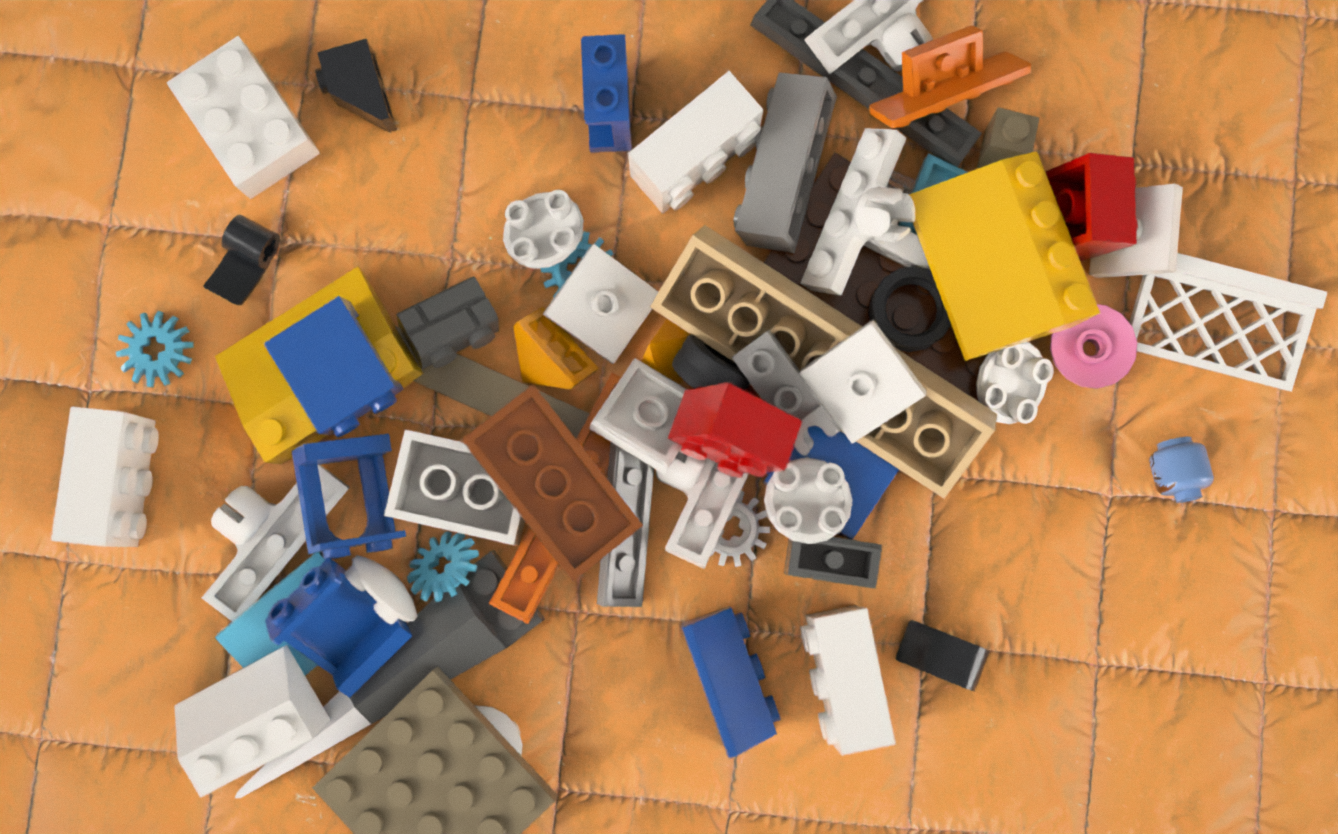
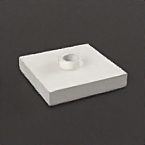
M1174 183L1136 188L1137 244L1091 258L1089 275L1096 278L1176 273L1183 187Z
M592 244L546 308L543 315L604 359L614 364L652 310L650 306L658 291L598 246Z
M874 320L802 368L799 373L852 444L925 397L927 392Z
M634 358L591 422L589 429L665 474L682 447L667 438L684 392L687 389Z

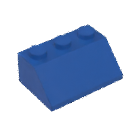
M728 606L681 623L728 758L738 756L777 735L773 723L780 721L781 718L773 696L764 697L758 681L766 677L757 653L748 655L743 639L751 636L742 612L734 614L732 608Z

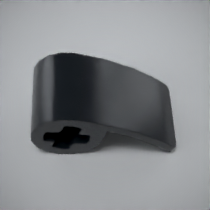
M237 215L229 222L222 236V247L228 251L203 287L229 302L241 306L257 286L279 247L280 236L243 215Z
M910 620L896 654V660L975 692L990 651L922 623Z

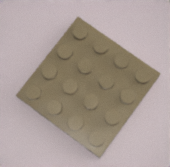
M439 667L433 669L312 787L354 834H521L559 797Z

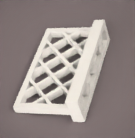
M1177 253L1176 273L1143 275L1129 323L1133 327L1137 340L1141 324L1155 317L1166 336L1151 346L1137 342V352L1292 392L1316 309H1323L1328 292ZM1155 277L1169 280L1178 295L1160 307L1157 306L1150 294ZM1181 284L1192 286L1193 288L1185 292ZM1202 289L1211 291L1219 307L1199 318L1188 297ZM1223 295L1234 297V299L1226 303ZM1245 300L1253 303L1261 318L1241 329L1230 308ZM1182 302L1192 323L1172 333L1162 312ZM1148 305L1151 312L1144 315L1146 306ZM1264 305L1276 309L1268 313ZM1286 311L1301 315L1296 332L1282 339L1272 319ZM1223 313L1234 333L1214 344L1203 323ZM1264 324L1275 344L1255 354L1245 334ZM1196 328L1207 348L1194 356L1185 355L1176 339ZM1238 339L1248 359L1235 367L1226 366L1218 349ZM1170 343L1174 352L1161 349V347ZM1292 343L1291 349L1289 351L1287 345ZM1278 350L1286 362L1281 380L1268 377L1260 363V360ZM1211 354L1215 362L1203 360L1202 358ZM1252 365L1256 373L1245 371L1244 369Z

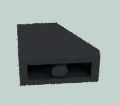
M366 38L317 52L321 68L315 69V73L323 94L329 93L338 106L387 132L397 130L375 52Z

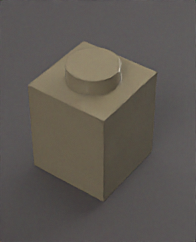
M997 107L984 131L977 168L1003 159L1033 152L1039 117Z

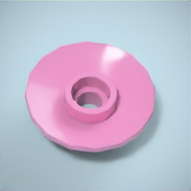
M1098 304L1100 314L1072 328L1053 333L1050 345L1054 364L1067 380L1080 387L1095 389L1113 385L1127 375L1136 360L1137 340L1131 324L1118 311L1109 306ZM1088 341L1095 345L1096 353L1094 356H1089L1084 352V342Z

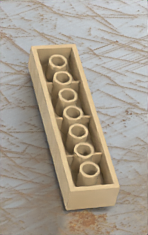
M706 225L692 235L650 308L693 336H696V338L733 362L734 360L731 357L770 329L800 371L862 328L855 321ZM896 349L927 391L926 395L856 442L942 498H945L994 433L997 413Z

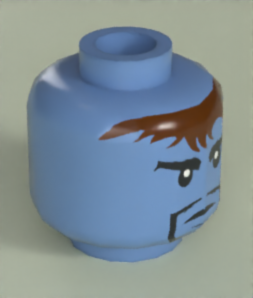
M1179 437L1158 443V450L1149 458L1158 493L1164 496H1174L1176 503L1202 498L1201 490L1209 487L1214 481L1205 446L1201 443L1193 442L1192 437Z

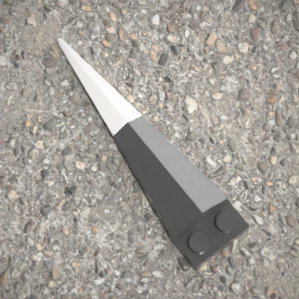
M490 551L474 563L478 566L476 572H468L466 578L470 582L467 586L461 583L456 587L457 594L451 597L449 592L443 593L442 601L436 602L434 598L417 614L418 617L413 622L410 621L407 624L412 637L350 698L339 691L323 707L330 718V722L313 739L267 762L236 793L235 798H242L382 719L436 667H439L451 680L506 649L544 621L545 618L538 608L530 623L526 624L489 604L507 570V566L496 551Z

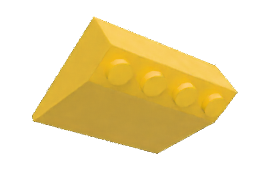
M1037 151L994 162L909 194L915 206L914 228L965 361L1072 328L1100 314Z
M358 266L215 356L241 423L265 463L283 464L293 458L292 450L303 444L316 443L328 435H322L317 432L263 343L336 297L340 296L352 303L359 315L356 318L393 379L399 381L403 388L424 374L396 329V325Z

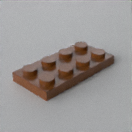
M531 385L461 439L573 582L643 526L534 385Z

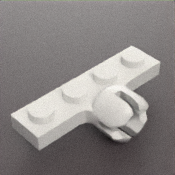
M854 0L806 37L804 41L830 74L867 45L876 47L890 67L895 71L902 70V52L932 41L933 37L916 14V7L923 0Z
M865 128L802 278L801 284L808 289L841 296L860 249L865 242L869 240L895 242L904 238L911 231L909 227L897 226L898 221L910 223L915 221V206L911 196L902 193V189L887 188L889 179L906 141V137L899 131Z
M679 451L665 474L656 470V477L659 481L683 491L688 497L687 503L665 547V551L705 569L749 473H744L742 478L732 477L720 472L717 469L718 463L708 458L706 460H698Z
M318 465L327 516L350 487L322 465ZM297 483L278 504L269 503L248 486H240L226 497L225 502L230 506L223 504L217 508L212 516V526L236 545L238 551L235 558L202 596V599L231 621L257 601L306 541Z

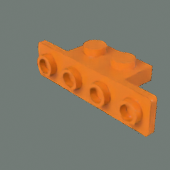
M971 25L903 51V92L870 104V115L891 128L905 127L913 120L931 113L942 112L950 105L965 99L977 98L985 91L1013 83L1015 79L1031 73V63L1009 52H1002L983 60V30Z

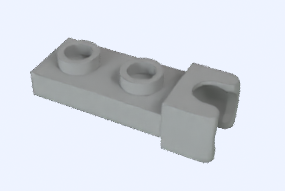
M770 329L731 357L763 401L802 420L794 444L801 455H807L814 445L808 433V427L818 426L828 436H834L841 430L799 374L800 370Z

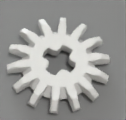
M743 491L740 492L727 520L730 521L733 516L740 519L738 527L743 530V534L741 537L733 535L728 541L722 537L723 530L711 554L712 556L715 551L720 554L718 565L721 566L725 565L727 556H733L735 567L741 566L740 555L743 553L752 562L757 558L751 551L753 545L762 549L767 545L765 542L757 539L759 533H770V527L759 526L758 520L768 516L765 510L758 514L754 513L752 509L759 502L755 497L748 505L742 503Z

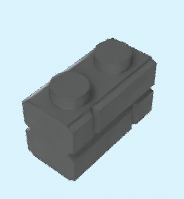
M474 276L396 314L399 329L422 369L433 365L434 368L443 367L456 358V352L470 345L473 349L481 348L490 343L495 338L494 333L499 331L497 313Z
M836 537L813 544L788 539L784 574L876 589L882 545Z

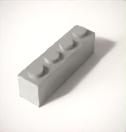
M779 72L775 88H771L768 92L766 102L768 113L764 126H761V130L756 135L757 152L753 165H750L746 171V192L743 203L737 206L734 214L735 231L747 246L795 253L837 98L827 77Z

